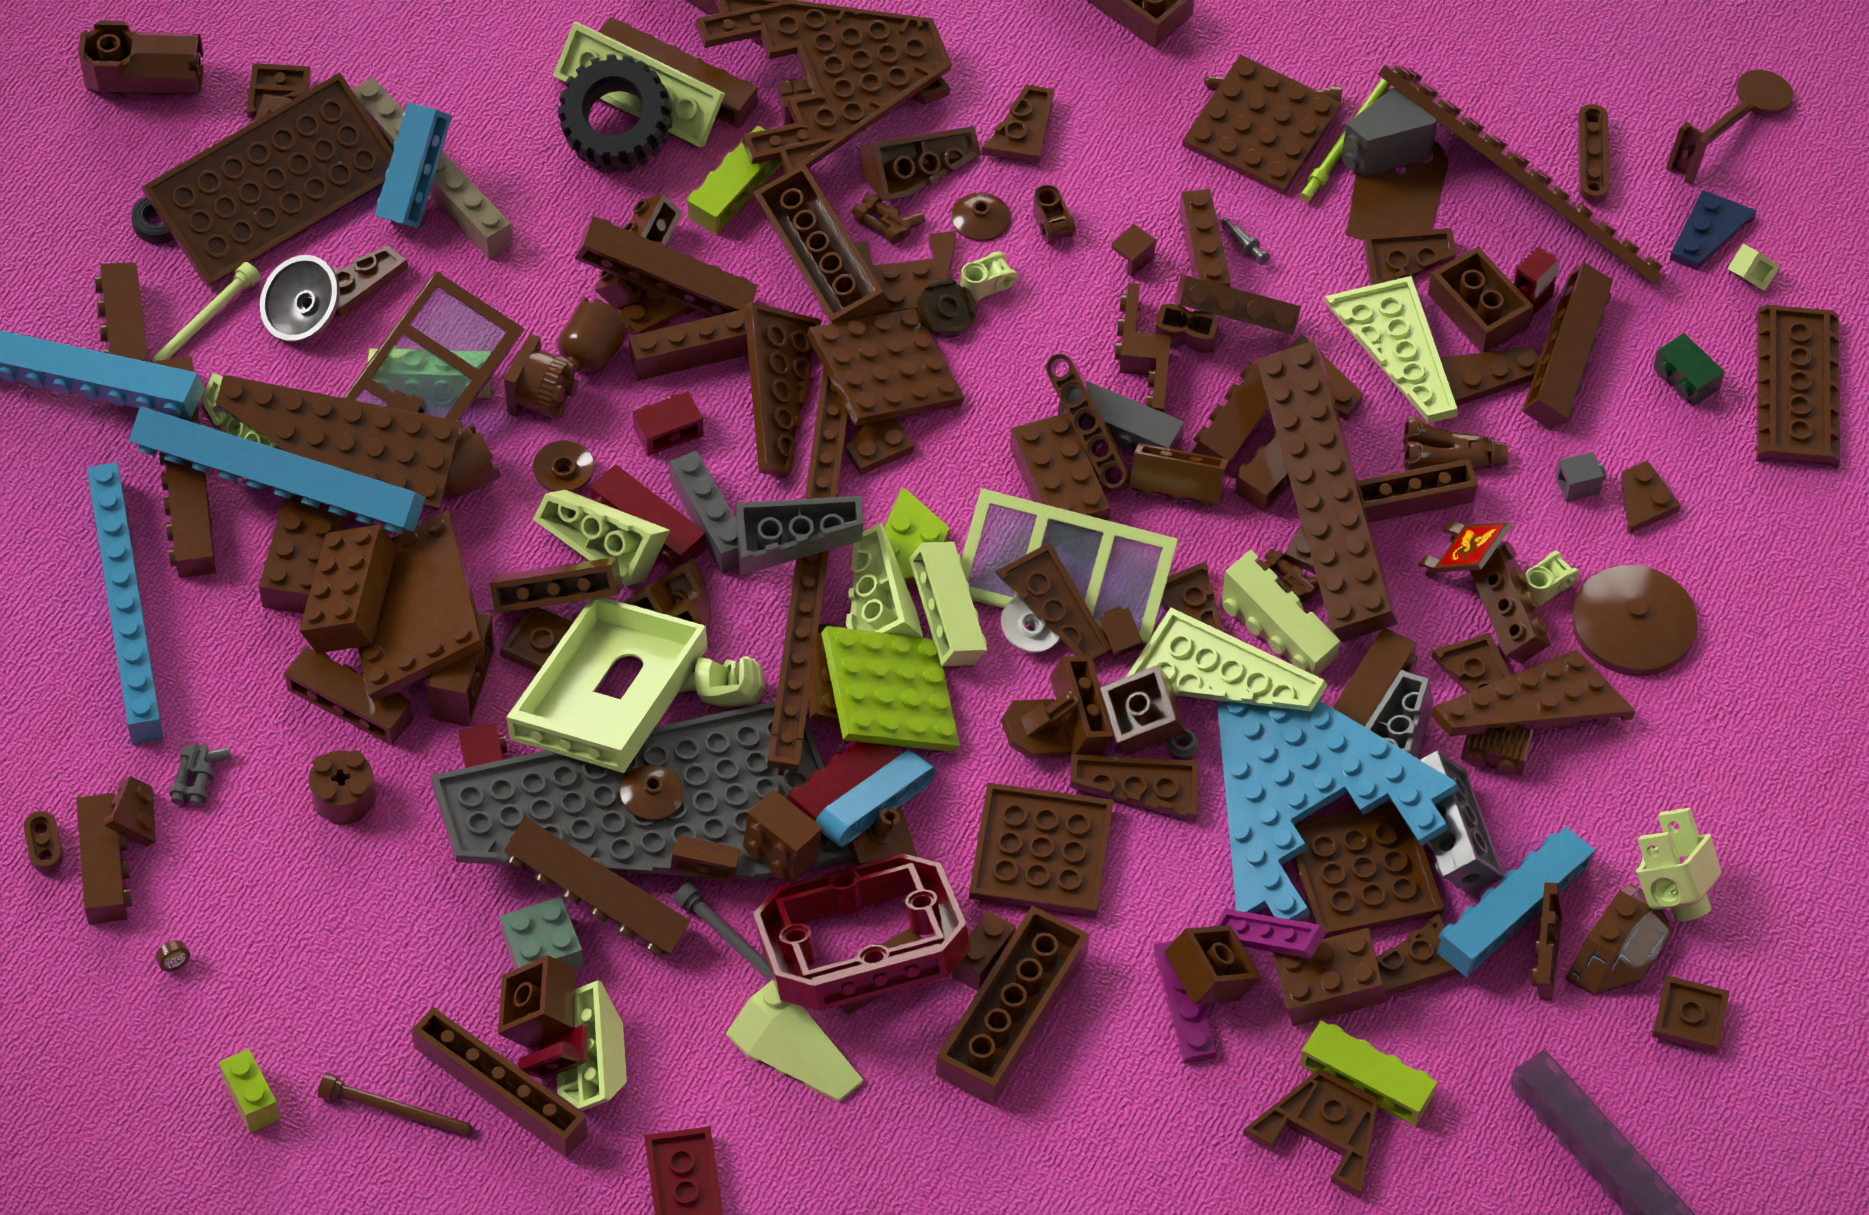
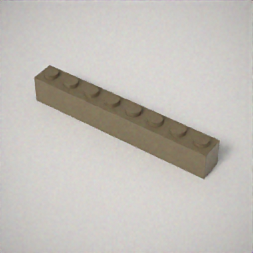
M372 77L353 88L352 91L392 151H394V143L398 138L405 110ZM442 151L429 196L483 254L490 259L513 245L511 223Z

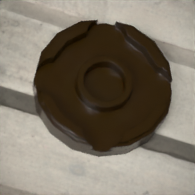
M939 279L931 282L920 294L917 303L918 315L924 326L932 333L941 337H956L964 334L973 324L977 313L976 301L971 292L965 286L962 287L957 284V281L952 279Z

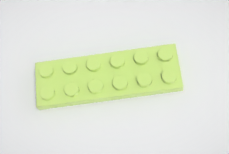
M573 22L554 71V77L566 82L569 76L575 78L578 75L576 69L582 64L587 68L592 65L591 59L599 57L600 61L607 60L606 56L610 54H616L617 60H622L624 55L633 57L635 63L641 60L648 64L650 71L654 70L659 75L662 84L666 88L672 106L671 115L673 118L672 128L668 129V132L698 147L705 146L724 98V92L583 24ZM617 91L608 93L600 98L639 118L642 115V103L638 97L631 93Z

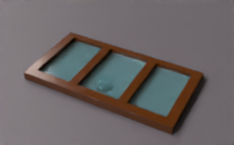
M434 271L343 398L386 406L393 392L399 390L410 397L415 394L424 399L428 406L424 414L460 421L525 330L513 320L443 276L442 273Z

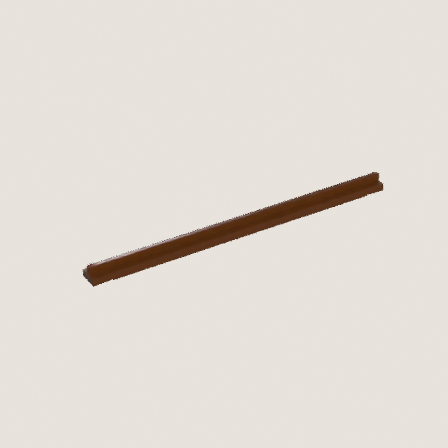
M824 367L804 499L831 498L837 495L848 412ZM829 550L795 561L767 766L778 768L777 775L784 776L785 769L798 771L800 765L810 692L811 638L818 632Z

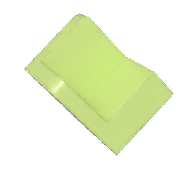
M1742 244L1730 263L1728 270L1765 291L1780 265L1760 252Z

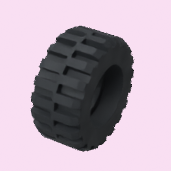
M610 54L606 56L607 60L600 61L599 57L591 59L592 65L587 68L583 64L576 69L578 75L575 78L569 76L565 82L567 90H562L559 96L561 106L558 107V116L569 146L572 150H575L577 156L583 162L588 160L590 165L596 169L605 166L607 172H616L617 167H623L625 172L633 170L632 164L639 162L640 166L647 164V157L650 154L656 157L660 153L659 145L667 143L669 138L668 129L672 128V106L659 75L654 70L650 71L648 64L641 60L635 63L633 57L624 55L622 60H617L616 54ZM623 91L639 98L642 103L643 112L638 123L629 131L620 135H604L596 132L589 123L590 110L594 103L602 96L611 92Z

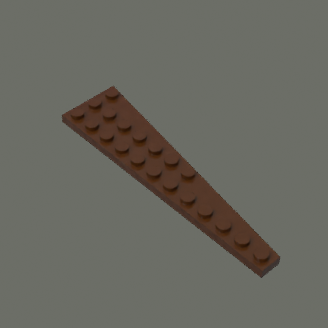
M1384 65L1378 73L1380 77L1651 282L1661 284L1667 276L1661 270L1663 265L1651 256L1645 258L1638 252L1640 247L1627 238L1622 240L1615 234L1617 230L1605 221L1599 222L1592 216L1593 212L1581 203L1576 204L1569 198L1570 195L1559 186H1553L1551 184L1553 178L1541 169L1530 168L1528 166L1530 161L1518 152L1514 153L1505 148L1507 146L1506 142L1494 134L1491 136L1484 132L1483 129L1485 127L1472 117L1470 119L1460 113L1462 110L1449 100L1446 102L1438 96L1439 92L1427 83L1423 84L1421 82L1423 76L1414 69L1398 65L1394 67Z

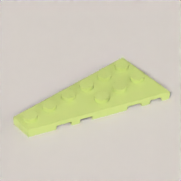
M1411 276L1325 296V304L1428 423L1458 416L1455 400Z
M1173 608L1169 609L1126 676L1128 677L1159 665L1169 677L1174 695L1303 711H1312L1328 686L1325 680Z

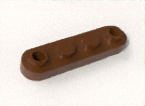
M1597 104L1585 105L1581 108L1578 116L1579 194L1584 200L1591 203L1603 201L1608 195L1610 185L1608 113L1602 106Z

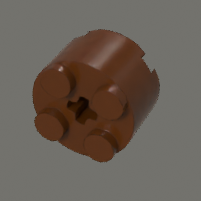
M337 750L320 755L314 759L309 773V786L315 811L320 816L328 818L329 822L339 825L352 824L364 818L365 813L375 804L376 790L372 768L363 754L357 750Z

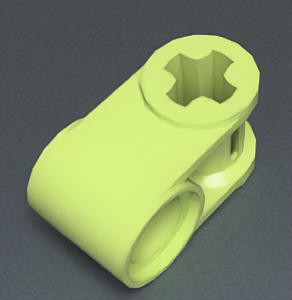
M997 251L964 265L960 285L962 287L965 286L971 292L975 301H978L986 296L1012 287L1018 280V273L1014 269H1010L1006 263L1004 253Z
M1553 551L1544 560L1526 572L1527 582L1525 585L1528 591L1535 597L1538 606L1543 605L1561 591L1568 589L1580 575L1578 569L1571 568L1561 558L1562 554L1559 551Z

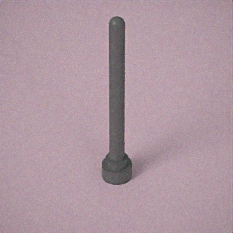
M692 882L684 884L676 892L673 901L683 910L688 909L690 912H696L769 981H772L773 978L766 959L702 901L701 891Z

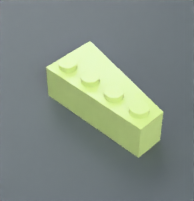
M567 490L546 493L533 518L534 521L590 561L617 557L621 580L624 586L645 582L670 532L669 529Z
M1250 549L1225 571L1221 605L1230 616L1237 617L1243 622L1252 634L1259 635L1265 640L1275 653L1282 654L1292 665L1317 676L1338 657L1340 640L1313 612L1306 614L1303 611L1300 599L1292 591L1286 593L1275 581L1278 576L1270 568L1264 571L1255 562L1258 556Z

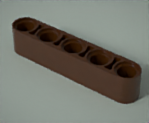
M1064 354L1053 355L1046 363L1047 374L1101 482L1113 491L1120 492L1129 487L1131 472L1078 366ZM1067 362L1069 366L1067 374L1058 377L1055 372L1057 365ZM1081 389L1082 398L1080 401L1070 403L1069 394L1071 391ZM1093 415L1096 420L1094 427L1090 430H1084L1082 427L1084 418ZM1107 442L1109 445L1108 453L1103 457H1097L1095 452L1097 445ZM1115 469H1121V481L1111 484L1109 481L1110 473Z

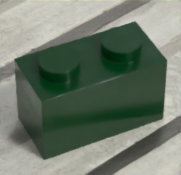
M1685 333L1657 350L1653 366L1659 377L1667 380L1676 389L1678 395L1686 399L1693 406L1721 388L1725 373Z

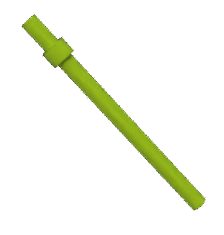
M1381 79L1356 116L1382 97L1391 84ZM1345 131L1320 167L1315 168L1308 177L1309 183L1300 194L1302 201L1309 202L1316 191L1322 189L1328 181V174L1342 156Z

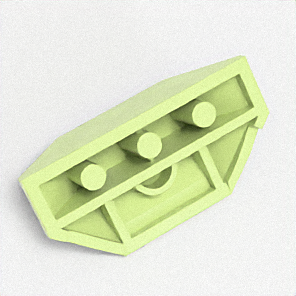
M598 980L575 989L573 1028L581 1024L588 1026L587 1063L556 1074L557 1094L581 1111L609 1101L627 1082L623 1022L602 982Z

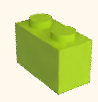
M250 1049L219 1062L223 1082L249 1133L280 1120L277 1102Z

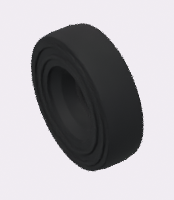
M146 196L140 199L134 205L131 213L132 226L137 236L146 242L156 244L173 240L174 237L165 224L154 226L147 222L148 216L156 212Z

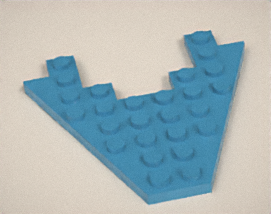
M1318 700L1312 711L1227 701L1217 704L1237 911L1256 914L1268 906L1274 917L1299 921L1310 914L1281 865L1308 849L1294 825L1347 792L1363 815L1391 799L1421 846L1449 830L1446 822L1434 805L1459 790L1456 782L1322 701Z

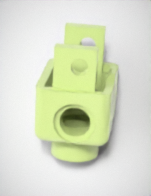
M1691 808L1661 812L1658 818L1663 833L1640 836L1637 840L1642 853V862L1636 873L1647 904L1651 909L1671 908L1676 921L1694 920L1711 911L1712 907L1707 892L1721 875V868L1710 834L1699 835ZM1671 822H1677L1680 829L1673 828ZM1689 856L1684 863H1680V857Z

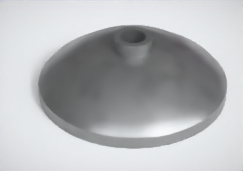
M312 255L295 256L281 263L268 277L260 297V314L267 330L277 338L287 342H302L319 334L332 320L339 304L340 285L334 269L324 260Z

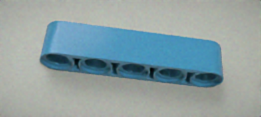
M908 750L828 805L819 814L815 822L822 827V834L839 847H843L872 827L883 809H887V811L889 808L896 810L924 790L934 778L936 768L913 751Z

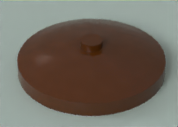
M1621 565L1595 574L1581 587L1572 611V627L1581 648L1601 666L1624 675L1648 676L1671 669L1688 654L1697 631V613L1689 594L1670 576L1645 566Z

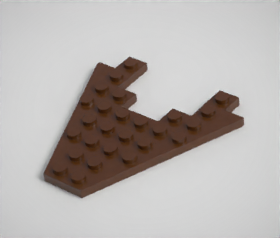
M715 0L720 13L696 19V28L704 48L760 37L768 59L792 54L797 55L812 94L789 99L788 108L794 124L743 134L742 143L751 165L779 159L785 174L804 163L809 169L948 73L952 66L933 18L798 0Z

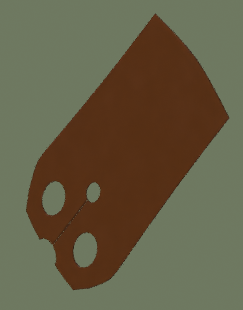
M1433 142V159L1430 162L1423 163L1418 161L1404 165L1403 167L1406 168V173L1398 174L1395 170L1396 168L1366 176H1361L1356 172L1346 235L1363 240L1366 234L1431 230L1449 164L1448 158L1439 143Z

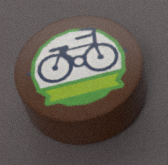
M179 940L165 943L158 949L155 955L160 968L167 972L183 967L190 958V952L185 943Z

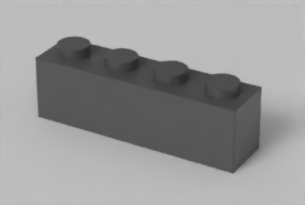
M1085 380L1116 444L1120 448L1135 452L1138 443L1177 449L1182 440L1184 421ZM1074 389L1069 394L1070 403H1077L1082 398L1081 389ZM1061 400L1059 401L1058 415L1067 413ZM1093 415L1084 418L1082 422L1084 430H1090L1094 427L1096 420Z
M696 450L669 461L670 483L692 522L706 532V547L720 572L723 574L740 567L736 518L698 451Z

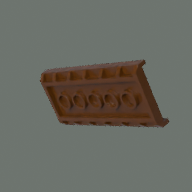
M1768 304L1758 308L1756 345V461H1761V458L1765 457L1832 463L1833 468L1839 467V315L1833 310Z

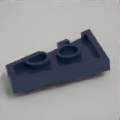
M1702 190L1671 251L1669 260L1698 270L1719 251L1723 243L1729 238L1732 239L1739 233V229L1742 226L1750 223L1756 217L1757 210Z

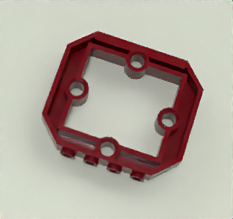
M903 853L778 886L753 913L758 939L780 1000L817 1011H823L947 977L971 949L966 921L941 863ZM908 895L905 903L911 931L917 935L930 934L931 936L892 948L879 944L868 945L862 948L855 958L808 970V967L816 960V952L811 929L809 926L801 923L837 913L853 914L863 906Z

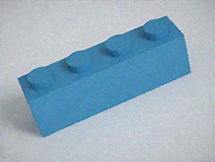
M408 102L402 116L398 138L394 143L390 165L385 174L383 189L377 201L375 216L413 228H420L452 115Z

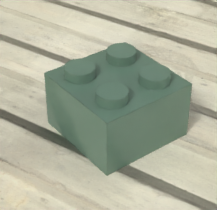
M562 896L499 916L502 937L514 969L547 955L576 969V971L584 969L582 948Z

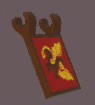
M1449 521L1442 530L1444 533L1452 534L1449 540L1452 544L1441 559L1425 555L1418 566L1428 569L1425 573L1428 578H1433L1438 572L1481 570L1512 526L1509 522L1463 525L1455 521Z

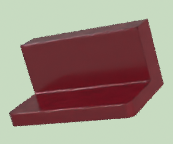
M581 1024L541 1041L539 1051L519 1058L518 1068L531 1076L544 1080L587 1063L588 1026Z

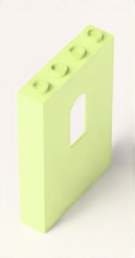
M604 597L590 599L508 714L507 723L510 740L624 773L694 670L698 658L702 657L708 649L706 626ZM626 656H633L643 662V668L621 700L594 692L616 660Z

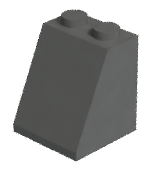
M1393 87L1346 124L1341 161L1344 162L1348 169L1354 170L1361 176H1366L1427 160L1432 154L1437 120Z

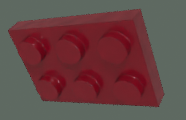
M711 1127L644 1135L655 1215H723Z

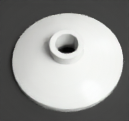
M1018 597L1009 601L1004 608L1001 616L1003 632L1011 644L1018 649L1030 653H1039L1050 649L1058 641L1055 635ZM1028 624L1032 626L1033 631H1029L1025 628L1024 625Z

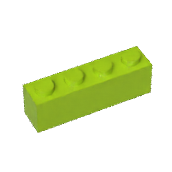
M757 125L752 132H757L765 129ZM741 139L739 146L724 157L722 164L716 171H711L703 185L698 190H693L687 199L688 219L717 235L754 195L753 192L758 190L781 166L780 160L775 159L751 165Z
M1320 1021L1302 1049L1299 1066L1312 1073L1321 1068L1378 1098V1108L1416 1127L1434 1097L1437 1081L1433 1080L1428 1073L1410 1068L1403 1064L1396 1056L1386 1055L1374 1049L1365 1040L1355 1039L1346 1034L1337 1025Z

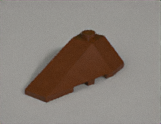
M975 126L874 142L859 148L858 154L864 179L882 201L915 194L947 173L979 156L980 149Z

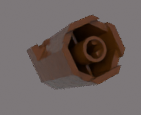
M100 20L94 24L93 30L88 32L86 29L80 34L78 54L86 89L100 92L198 94L202 91L204 65H201V57H204V48L201 34L132 32L129 29V25L124 21Z

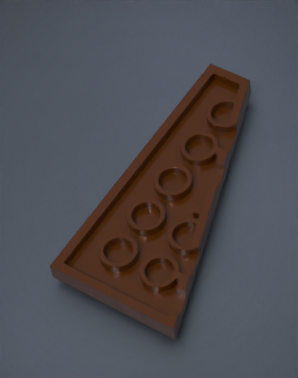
M1577 649L1436 705L1431 712V716L1449 736L1485 733L1486 729L1503 727L1504 731L1516 730L1517 726L1530 725L1531 729L1577 725L1578 720L1594 719L1595 723L1607 722L1609 717H1621L1622 720H1632L1635 714V710Z

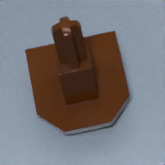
M1068 691L1056 700H1013L1000 719L1009 745L1028 759L1069 757L1072 752L1062 718L1078 707L1080 703L1079 697L1073 691Z

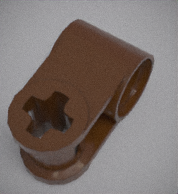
M1048 184L1038 187L1034 194L1033 216L1040 227L1044 241L1050 243L1053 238L1067 234L1074 236L1076 234L1074 219L1067 209L1060 191L1055 186Z

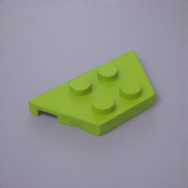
M901 488L884 529L905 583L911 582L916 584L909 558L922 542H946L950 527L907 489Z

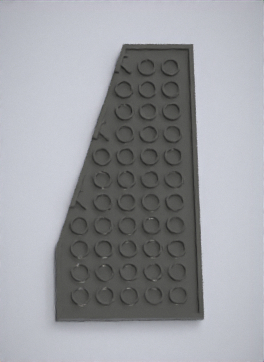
M773 701L655 727L624 773L546 750L431 775V785L455 861L459 863L513 866L506 861L508 855L504 853V849L524 817L612 872L692 876L670 871L674 845L677 843L678 836H685L740 848L741 854L735 879L767 880L776 878V876L773 875L767 865L759 859L752 858L743 847L748 812L773 789L786 798L796 785L801 787L805 785L810 775L816 769L820 768L823 770L825 767L807 718L798 771L785 769L784 776L777 775L778 768L767 766L776 702ZM643 765H659L673 771L680 778L684 787V799L679 810L671 817L660 821L642 820L629 813L621 802L620 787L624 777L631 770ZM648 786L651 789L658 788L656 786ZM821 833L817 861L808 870L851 861L852 856L848 844L839 847Z

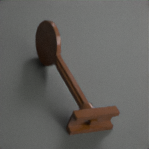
M1751 70L1742 74L1736 85V93L1741 103L1704 132H1701L1688 122L1684 123L1679 128L1666 169L1671 171L1677 168L1686 175L1684 179L1686 183L1692 182L1696 178L1707 145L1752 110L1764 114H1778L1787 110L1793 100V90L1790 84L1783 77L1770 71Z

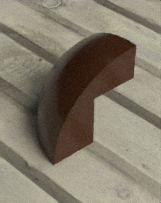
M694 558L656 578L624 601V603L695 622L706 626V628L711 618L708 589Z

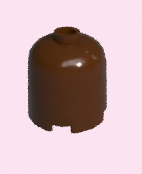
M584 297L559 334L557 348L561 357L577 363V373L579 371L590 374L598 373L607 366L632 333L631 325L629 323L624 325L618 319L621 313L608 303L597 298L592 303L588 301L587 297Z
M474 424L461 430L445 492L447 498L460 497L501 477L499 469H494L490 461L493 456L480 432L476 433Z

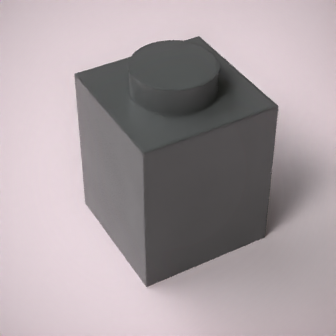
M1594 452L1559 460L1555 478L1567 502L1599 494L1603 480L1606 479V472L1601 462L1598 463Z

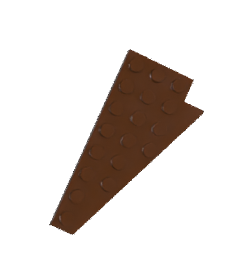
M223 374L216 400L217 406L280 450L414 491L426 497L422 508L441 511L463 427L461 421Z

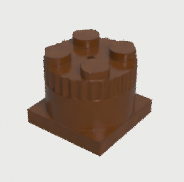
M530 334L504 378L508 414L518 418L522 409L526 408L551 418H562L568 396L573 397L577 390L578 380L574 379L577 363L542 350L541 338Z

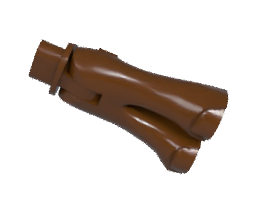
M1407 417L1403 436L1405 471L1470 459L1473 470L1486 467L1493 468L1494 464L1507 465V443L1495 442L1493 437L1489 439L1486 436L1477 434L1457 433L1438 429L1426 424L1419 417Z

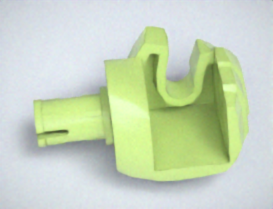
M700 657L697 660L695 671L690 674L679 692L697 690L698 696L704 703L718 707L738 708L755 706L765 690L764 670L755 659L750 657L740 658L739 662L726 660L723 666L711 659Z

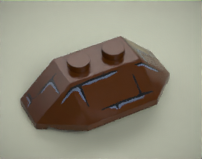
M1632 883L1619 890L1586 937L1565 979L1593 996L1601 994L1603 991L1639 983L1672 936L1673 932L1664 910L1651 909L1647 904L1643 890Z

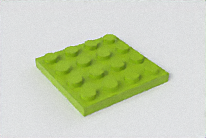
M826 626L821 633L843 740L947 752L956 751L960 744L943 666L940 664L937 647L933 639Z

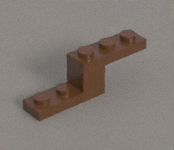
M1128 283L1127 295L1121 294L1119 312H1125V319H1118L1117 336H1123L1122 343L1116 342L1114 360H1120V373L1149 375L1148 388H1154L1153 395L1147 394L1146 406L1164 413L1171 335L1135 332L1140 284Z

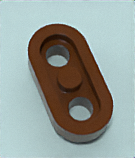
M45 811L34 812L24 822L29 859L35 870L51 872L60 866L63 859L58 827L52 814ZM40 829H46L44 833H37ZM45 856L51 857L48 860H42Z

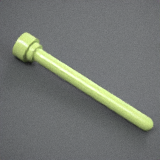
M244 262L235 271L234 281L153 357L152 363L156 364L155 361L166 360L172 357L242 289L253 288L261 280V275L257 269L250 263Z

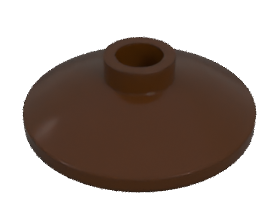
M983 192L972 193L962 197L954 205L951 215L952 224L956 231L967 239L989 241L1001 236L1006 231L1010 223V211L1005 202L995 195Z
M569 440L555 441L545 445L538 451L533 461V473L536 480L541 486L553 492L561 490L572 492L578 490L589 482L594 472V460L589 450L583 445Z
M643 765L634 768L624 777L620 787V798L623 806L633 816L646 821H660L671 817L679 810L684 799V787L680 778L670 769L659 765ZM648 786H656L658 788L651 789Z

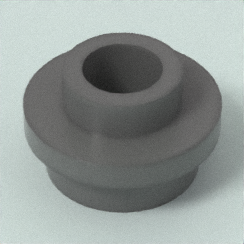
M1186 729V733L1167 740V749L1172 756L1179 759H1187L1197 752L1198 739L1191 730ZM1183 743L1186 744L1187 747H1180L1178 746V744Z

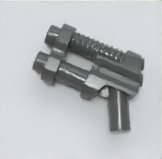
M207 744L183 747L180 754L181 762L174 784L171 785L169 792L172 797L171 802L182 805L184 800H190L189 804L191 806L201 807L202 803L207 801L208 791L206 788L208 781L212 780L214 776L211 764L232 759L229 747L209 751ZM188 778H196L194 786H186Z

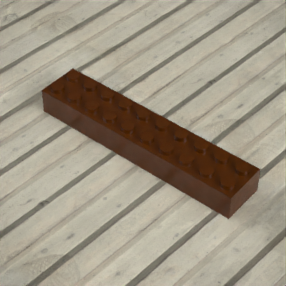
M1315 341L1256 359L1334 635L1341 643L1379 631L1383 627L1388 628L1398 625L1322 355Z

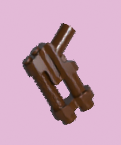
M866 194L862 199L863 205L856 204L851 211V214L855 215L854 219L861 224L865 223L883 235L885 240L892 244H897L910 236L911 227L926 222L922 211L903 218L899 215L900 210L895 206L890 208L876 194ZM877 212L883 217H881V220L879 221V219L872 216L871 214Z
M1270 549L1264 557L1267 561L1258 560L1256 563L1264 571L1269 568L1272 571L1278 569L1286 576L1283 577V580L1278 576L1275 581L1286 593L1292 591L1300 599L1301 604L1311 599L1313 590L1320 588L1317 576L1307 579L1302 575L1303 569L1300 566L1294 567L1285 560L1286 555L1280 550L1275 552L1273 549Z

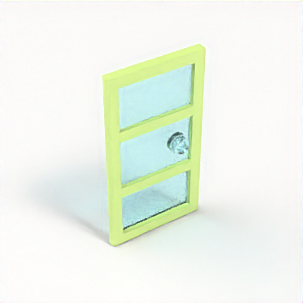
M981 488L961 558L963 573L966 581L969 583L970 595L973 601L1004 609L1009 601L1017 596L995 574L996 570L1051 542L1103 634L1106 635L1100 619L1105 617L1104 613L1118 606H1121L1122 609L1129 607L1143 644L1147 645L1155 628L1178 544L1177 538Z

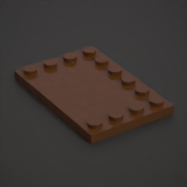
M448 510L417 525L414 532L405 531L402 535L399 534L391 538L397 546V551L372 645L358 647L367 692L374 702L486 647L455 520Z

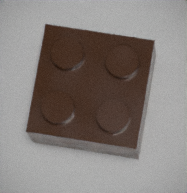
M1159 665L1100 687L1117 743L1128 755L1186 733L1170 679Z
M773 789L748 812L743 847L752 858L759 859L767 865L777 878H783L788 883H793L817 861L822 827Z
M1231 925L1185 928L1164 951L1172 969L1176 972L1194 1005L1240 1001L1261 978Z
M547 955L502 975L498 1034L527 1048L573 1028L576 969Z

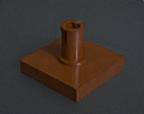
M901 806L896 810L889 808L888 811L883 809L872 827L848 843L854 866L901 853L918 857Z

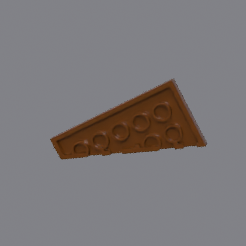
M750 302L744 306L759 473L784 478L791 474L796 449L795 433L796 429L800 428L801 425L800 409L801 406L805 405L812 371L810 360L812 352L815 350L807 337L809 327L820 326L822 320Z

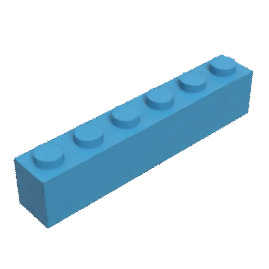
M1567 827L1563 828L1557 835L1551 833L1545 839L1539 851H1531L1517 870L1511 869L1505 874L1501 884L1496 889L1490 887L1483 894L1479 904L1475 907L1473 905L1467 907L1455 925L1450 923L1442 930L1439 935L1441 942L1437 954L1467 977L1542 910L1544 883H1558L1560 894L1589 868L1595 849Z

